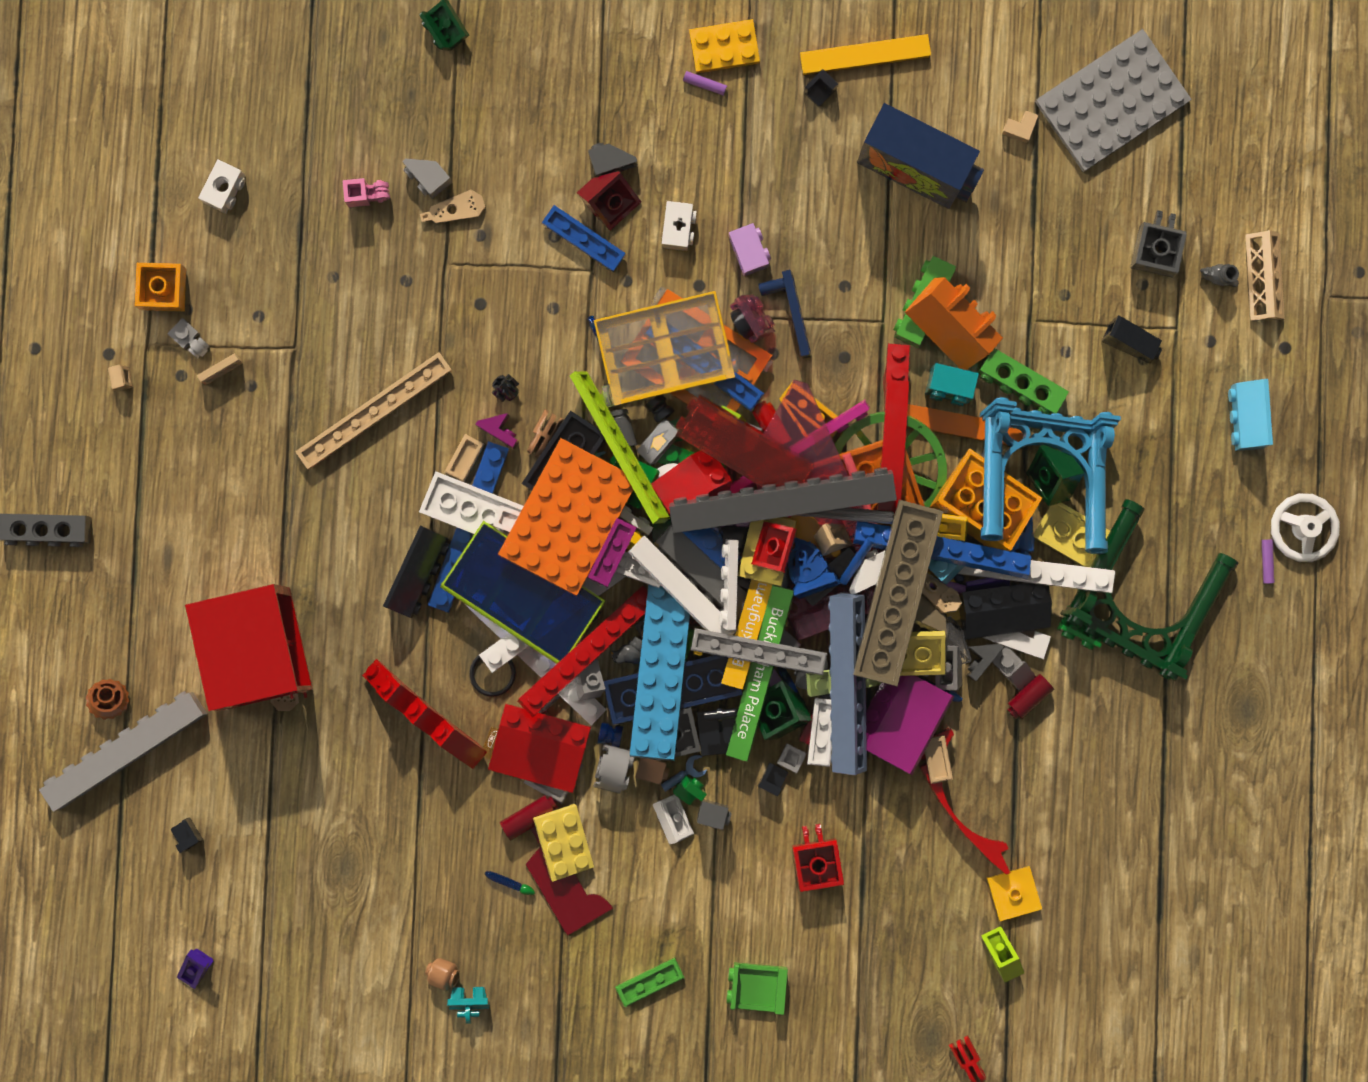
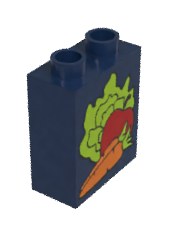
M886 103L883 104L857 160L858 164L947 209H950L956 198L967 203L984 171L983 168L974 164L980 153L979 150Z

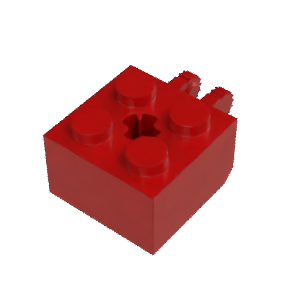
M815 824V833L818 841L810 842L809 830L807 826H803L804 844L792 845L800 892L844 885L837 840L835 838L823 840L821 824ZM815 860L823 861L820 870H816L815 867L812 868Z

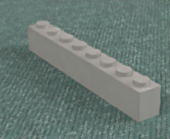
M184 691L174 697L175 702L169 706L167 703L161 705L155 710L157 713L152 717L147 715L137 721L138 726L132 730L130 727L126 728L118 734L119 738L112 742L110 739L99 746L101 750L95 754L89 752L81 758L82 762L78 765L71 764L62 770L64 774L58 778L53 776L43 782L45 786L39 789L51 810L53 812L60 811L206 716L207 712L194 692L186 693Z

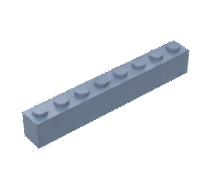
M840 593L830 596L828 605L830 611L829 653L831 655L829 671L831 677L830 719L832 721V733L830 736L832 742L831 763L832 772L857 775L867 771L866 678L853 675L865 629V595Z

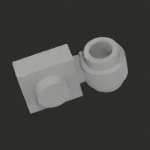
M183 318L167 333L183 349L190 345L191 347L188 350L197 359L200 356L203 357L208 352L207 348L209 345L201 337L196 340L200 333Z

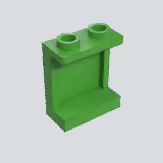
M734 962V968H729L728 981H732V990H727L726 1003L730 1004L731 1010L737 1008L775 1012V1014L784 1015L787 967Z

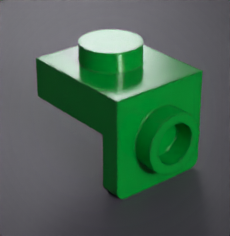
M687 775L684 776L673 790L674 795L688 805H691L695 798L702 802L707 795L703 789L704 784L696 778L692 780Z

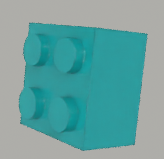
M935 363L930 370L925 394L930 395L929 398L932 400L942 401V399L951 400L953 405L963 406L973 399L979 373Z

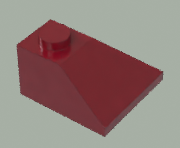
M619 171L592 178L577 192L585 205L609 231L642 202Z

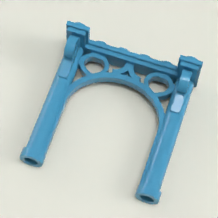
M1004 397L996 398L980 412L982 421H985L984 500L981 539L986 541L1003 539L1004 471L1009 457L1016 450L1026 446L1046 445L1073 456L1081 466L1086 486L1085 551L1091 554L1108 552V541H1106L1107 448H1111L1114 442V427L1121 421V416H1115L1111 412H1102L1092 420H1085L1080 416L1063 417L1059 413L1042 414L1038 410L1027 412L1021 411L1020 408H1015L1017 406L1015 401H1009L1008 398ZM1028 427L1037 428L1040 431L1030 436L1031 433ZM1017 428L1021 430L1023 439L1019 442L1015 441L1009 436L1008 429ZM1053 431L1065 433L1062 437H1058L1053 433ZM1068 437H1079L1083 443L1082 448L1075 450L1069 444ZM1002 441L1006 443L1008 446H1010V449H1008L1003 454V456ZM1087 450H1088V463L1086 462V460H1085V459L1083 458V456L1081 455L1082 453H1084V452L1087 451Z

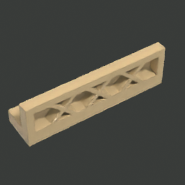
M1269 230L1247 234L1246 250L1251 321L1285 319L1280 233ZM1262 238V247L1257 252L1253 248V239ZM1260 258L1264 263V267L1258 273L1255 270L1254 264ZM1260 279L1265 283V289L1261 294L1256 292V285ZM1262 301L1266 304L1267 314L1257 315V306Z

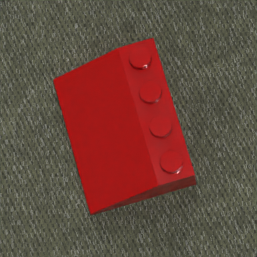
M505 704L488 770L573 793L591 727L542 713H537L532 717L524 708Z

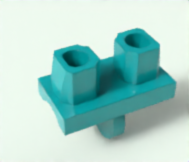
M454 987L452 988L451 999H448L447 1006H449V1010H465L457 1011V1018L465 1017L466 1024H471L472 1017H480V1010L472 1011V1009H490V1002L487 998L485 987H473V998H465L464 988Z

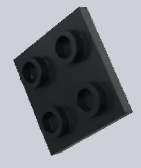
M717 708V710L697 712L701 756L727 753L739 708Z

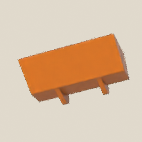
M945 277L934 278L905 313L959 369L967 370L989 355L1003 339L990 325L995 320L996 314L993 311L990 314L987 311L980 314L975 309L978 303L975 300L969 303L964 298L970 290L967 284L964 286L959 284L954 287Z

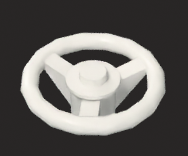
M1299 493L1286 498L1276 508L1271 519V535L1276 547L1286 557L1298 562H1314L1324 558L1334 549L1340 536V521L1335 509L1325 499L1314 494ZM1299 502H1311L1324 510L1316 516H1296L1285 512L1290 506ZM1330 519L1331 535L1328 542L1320 550L1312 553L1315 538L1322 531V524ZM1280 520L1292 525L1294 536L1302 540V553L1291 550L1283 542L1280 534Z

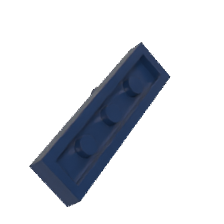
M791 270L782 271L783 278L759 283L761 296L786 290L801 357L803 359L812 357L793 272Z

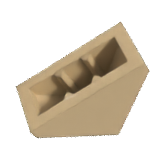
M824 524L814 535L822 556L854 544L845 524Z

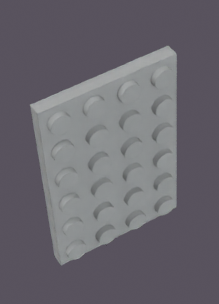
M1142 29L1036 99L1035 103L1080 169L1085 172L1192 99L1146 32Z

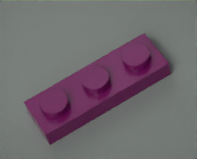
M616 518L588 575V579L608 588L637 527Z

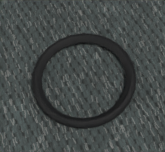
M478 655L473 660L469 672L474 688L479 693L490 697L506 693L512 687L516 677L513 661H508L511 668V679L508 685L500 691L488 692L480 688L474 678L475 666L481 659Z

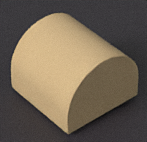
M116 365L108 368L113 391L133 387L129 367Z

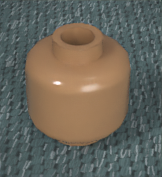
M438 958L433 963L430 962L428 964L425 975H427L429 985L447 991L451 987L454 988L458 983L460 971H458L455 963Z

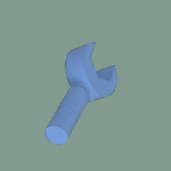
M691 756L686 762L685 771H680L661 784L664 791L666 792L680 783L685 775L688 776L690 774L693 777L703 776L707 769L698 772L693 768L694 760L702 756Z

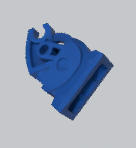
M795 538V548L792 549L787 564L790 579L795 584L793 588L794 596L801 599L841 585L838 576L835 573H830L828 562L823 559L822 553L816 548V545L810 541L807 542Z

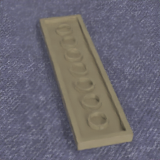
M898 500L853 675L894 686L898 685L943 511Z

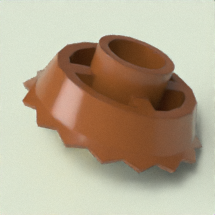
M102 679L88 689V694L85 697L87 700L86 706L89 708V713L94 714L96 718L101 717L103 720L108 718L114 719L127 709L129 692L126 691V686L122 685L119 681Z

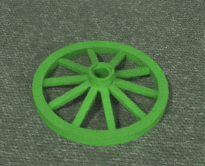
M884 412L869 414L861 420H856L850 424L837 438L829 457L841 454L846 442L854 434L857 435L865 446L872 444L861 429L872 424L884 422ZM907 415V426L913 428V431L906 438V450L919 434H922L934 450L932 453L909 458L911 465L937 459L938 475L936 482L915 475L917 483L933 489L931 495L924 503L925 507H930L947 479L945 453L941 443L930 428L918 419Z

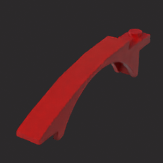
M888 343L886 369L883 376L885 407L880 468L892 470L897 500L877 503V510L892 511L895 515L898 500H901L908 411L910 345Z
M947 728L933 735V737L944 735L946 746H948L954 733L951 728ZM925 753L923 754L921 761H926ZM927 763L920 765L919 768L935 797L959 830L992 864L1004 874H1010L1001 854L1009 849L1007 844L1003 841L982 837L964 826L952 812L946 800L942 782L931 784Z

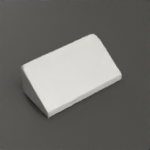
M676 795L653 804L669 844L677 843L694 834L680 799Z

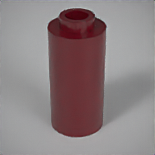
M1038 674L1007 703L1009 706L1007 711L1015 719L1018 717L1020 719L1025 718L1054 691L1053 686L1041 674Z

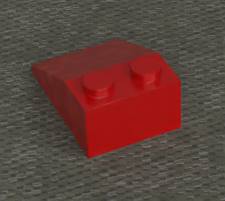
M708 446L688 456L651 483L671 517L669 506L670 503L674 502V499L686 497L687 500H692L701 494H709V497L718 496L719 492L730 491L732 479Z

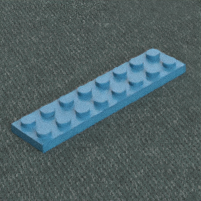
M648 585L630 757L675 761L690 614L661 585L659 588Z

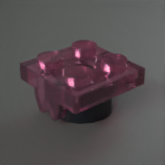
M741 295L730 305V308L734 310L730 315L735 327L751 343H755L776 332L773 328V320L769 315H765L762 310L763 304L757 296Z

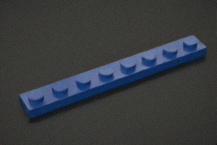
M488 441L472 486L492 494L494 493L509 448ZM456 527L428 606L450 612L455 597L440 588V586L474 534ZM464 570L461 571L453 584L457 588H459Z
M857 521L853 543L863 545L867 537L870 536L875 539L873 548L886 550L891 527ZM936 537L931 556L932 560L1027 579L1030 575V555Z

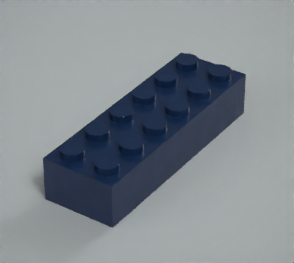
M714 655L685 662L680 709L743 695L741 689L721 683L729 657ZM639 673L603 681L613 725L634 720Z

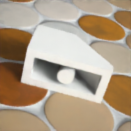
M875 549L867 553L866 558L856 570L849 589L851 594H856L877 584L885 551L878 552Z

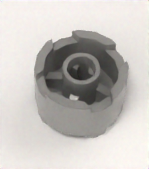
M604 744L602 750L606 751V753L603 754V757L600 756L595 774V778H599V782H594V787L620 794L621 790L627 789L629 777L626 776L627 769L632 768L634 757H630V750Z

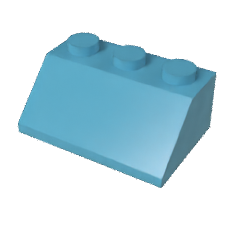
M1268 379L1233 384L1228 391L1229 402H1232L1230 422L1234 425V432H1232L1231 441L1232 445H1235V451L1263 449L1273 445Z

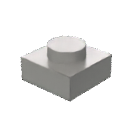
M786 743L777 764L797 773L807 753Z

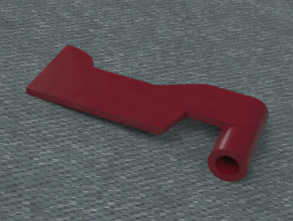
M544 795L500 821V825L510 841L531 829L540 847L528 860L526 866L568 936L610 911L613 907L604 897L598 894L587 895L575 874L553 882L550 879L533 818L555 811L558 806L552 796L548 798Z

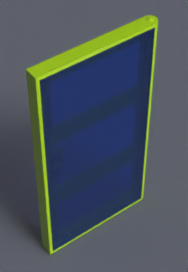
M483 520L441 583L440 588L557 664L577 646L602 608L605 600L582 586L579 594L575 596L498 556L507 535Z

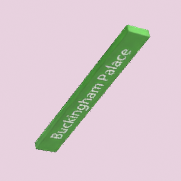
M772 585L758 640L781 644L794 597L793 590ZM751 662L726 753L727 756L746 762L749 761L774 666Z

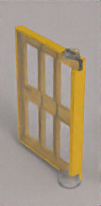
M716 291L594 320L609 384L602 386L607 407L735 378V373L739 372L736 359H731Z

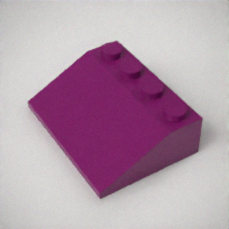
M915 675L900 676L897 686L881 682L866 710L867 751L912 775L954 696Z

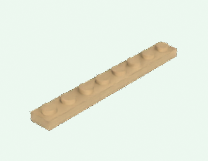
M438 352L295 451L306 468L310 470L443 378L452 369L440 352Z

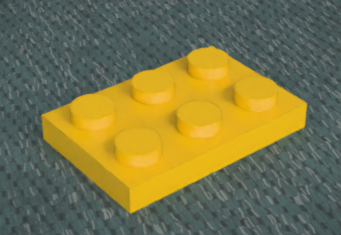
M753 19L689 29L696 74L760 64Z

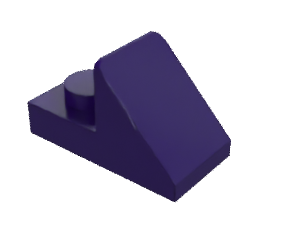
M191 949L184 959L177 978L193 989H196L213 963V959L199 949L194 951Z

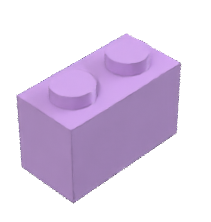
M752 223L729 232L728 237L743 276L768 268V261L771 260L768 249H763L760 241L763 240V236L759 228L755 229Z

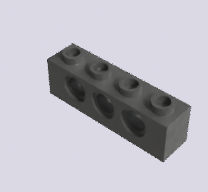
M0 514V541H4V545L17 546L19 541L26 542V546H39L40 542H48V546L61 547V543H70V547H83V543H90L91 517L80 515ZM24 524L26 532L20 536L18 529ZM46 525L48 527V533L45 536H42L40 534V529L42 526ZM68 525L70 533L64 537L62 529Z

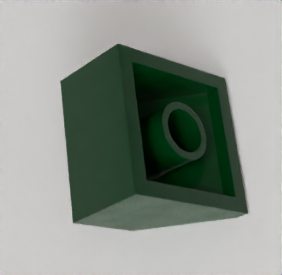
M1041 445L1026 474L1046 504L1051 506L1070 500L1084 472L1073 456L1046 445Z
M785 680L768 688L758 724L764 740H778L812 721L804 700Z

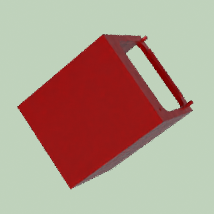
M271 584L185 605L208 711L228 710L290 695L291 699H294L293 694L303 693L304 698H307L306 692L313 690L290 587Z

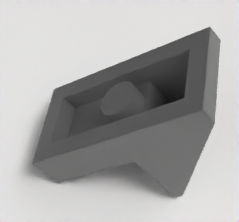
M1001 644L967 647L980 658L978 661L975 659L969 665L967 670L970 672L967 676L971 680L977 681L1003 649V646Z

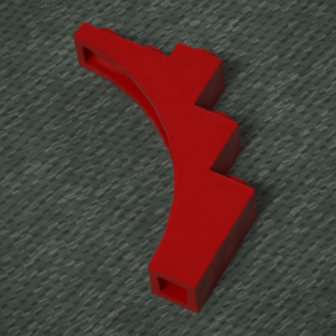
M378 659L362 675L377 690L376 692L385 702L404 714L413 725L428 734L441 748L470 768L474 769L487 753L478 742L438 713Z

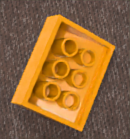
M968 449L929 508L943 511V514L968 517L967 534L987 547L1011 551L1042 497L1004 472L1003 539L998 541L981 539V528L983 527L984 458L973 450Z

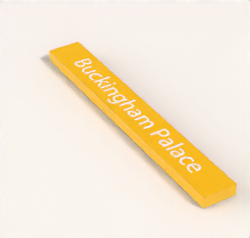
M751 579L735 636L758 639L773 584ZM728 658L721 683L743 690L751 662Z

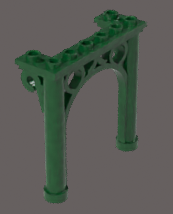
M1124 500L1121 506L1122 510L1106 538V541H1108V552L1097 554L1090 568L1113 569L1145 510L1144 507L1132 500ZM1218 553L1186 614L1178 622L1165 628L1153 629L1134 623L1117 608L1111 593L1104 592V599H1097L1096 591L1078 589L1070 606L1062 610L1060 614L1066 617L1064 621L1073 626L1085 627L1083 631L1093 637L1096 635L1101 636L1104 644L1112 648L1115 645L1121 648V653L1132 659L1134 656L1141 660V665L1152 669V667L1158 669L1160 676L1168 680H1186L1188 677L1186 675L1187 670L1183 667L1192 656L1193 649L1190 647L1232 571H1235L1239 562L1228 555ZM1098 604H1107L1110 610V616L1105 621L1097 618L1094 614V608ZM1117 618L1116 623L1120 627V635L1106 628L1105 625L1112 624ZM1180 629L1171 645V640L1167 633ZM1143 633H1146L1142 638L1143 648L1129 641L1134 635L1142 636ZM1153 635H1160L1164 641L1165 646L1160 652H1156L1149 646V639Z

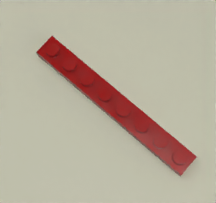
M642 586L518 699L517 702L532 717L645 615L648 594L645 587Z

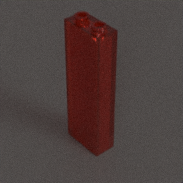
M701 394L697 399L694 397L691 399L687 406V409L690 410L686 418L681 416L675 426L678 429L676 433L678 437L761 487L769 484H775L776 487L785 486L784 483L789 481H798V484L804 483L814 467L813 462Z

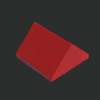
M764 521L751 564L785 574L797 529Z

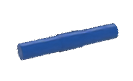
M867 537L839 579L840 583L847 585L874 545L875 539L873 537Z

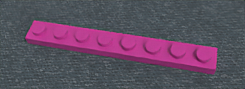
M864 399L731 483V493H737L743 488L754 487L756 480L761 477L763 479L770 477L775 473L774 469L780 465L782 468L793 462L792 458L797 454H800V456L807 454L812 450L810 446L818 442L820 445L831 438L829 434L836 430L838 433L849 427L848 423L853 419L861 420L868 415L869 404Z

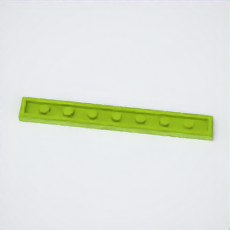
M574 371L570 378L653 524L665 523L670 519L668 513L590 375L585 371Z

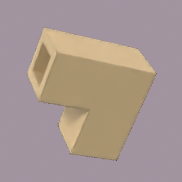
M1025 111L1021 122L1008 118L1002 134L1028 143L1038 115Z

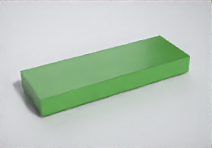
M674 957L615 986L624 1007H627L685 977Z

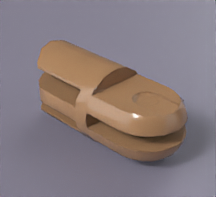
M544 409L533 430L535 436L527 449L528 454H531L540 437L543 438L534 457L541 455L547 442H550L564 420L559 418L552 432L548 435L556 418V415L552 413L541 431L540 428L549 412Z

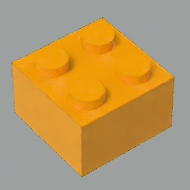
M137 263L135 307L146 311L185 312L186 268L181 264Z

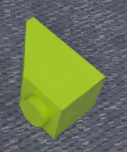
M1001 926L981 935L1004 983L1024 974L1020 959Z

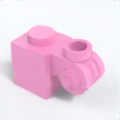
M364 178L343 180L344 201L348 207L369 206L371 201L382 203L390 199L389 183L377 180L373 185H368Z

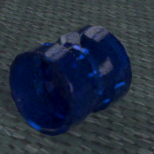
M602 722L597 744L604 745L611 742L612 746L619 748L623 726L617 725L612 728L609 723Z

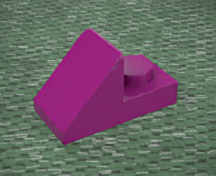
M508 413L478 420L475 424L513 449L519 443L515 439V433L507 428L504 431L501 430L509 418Z

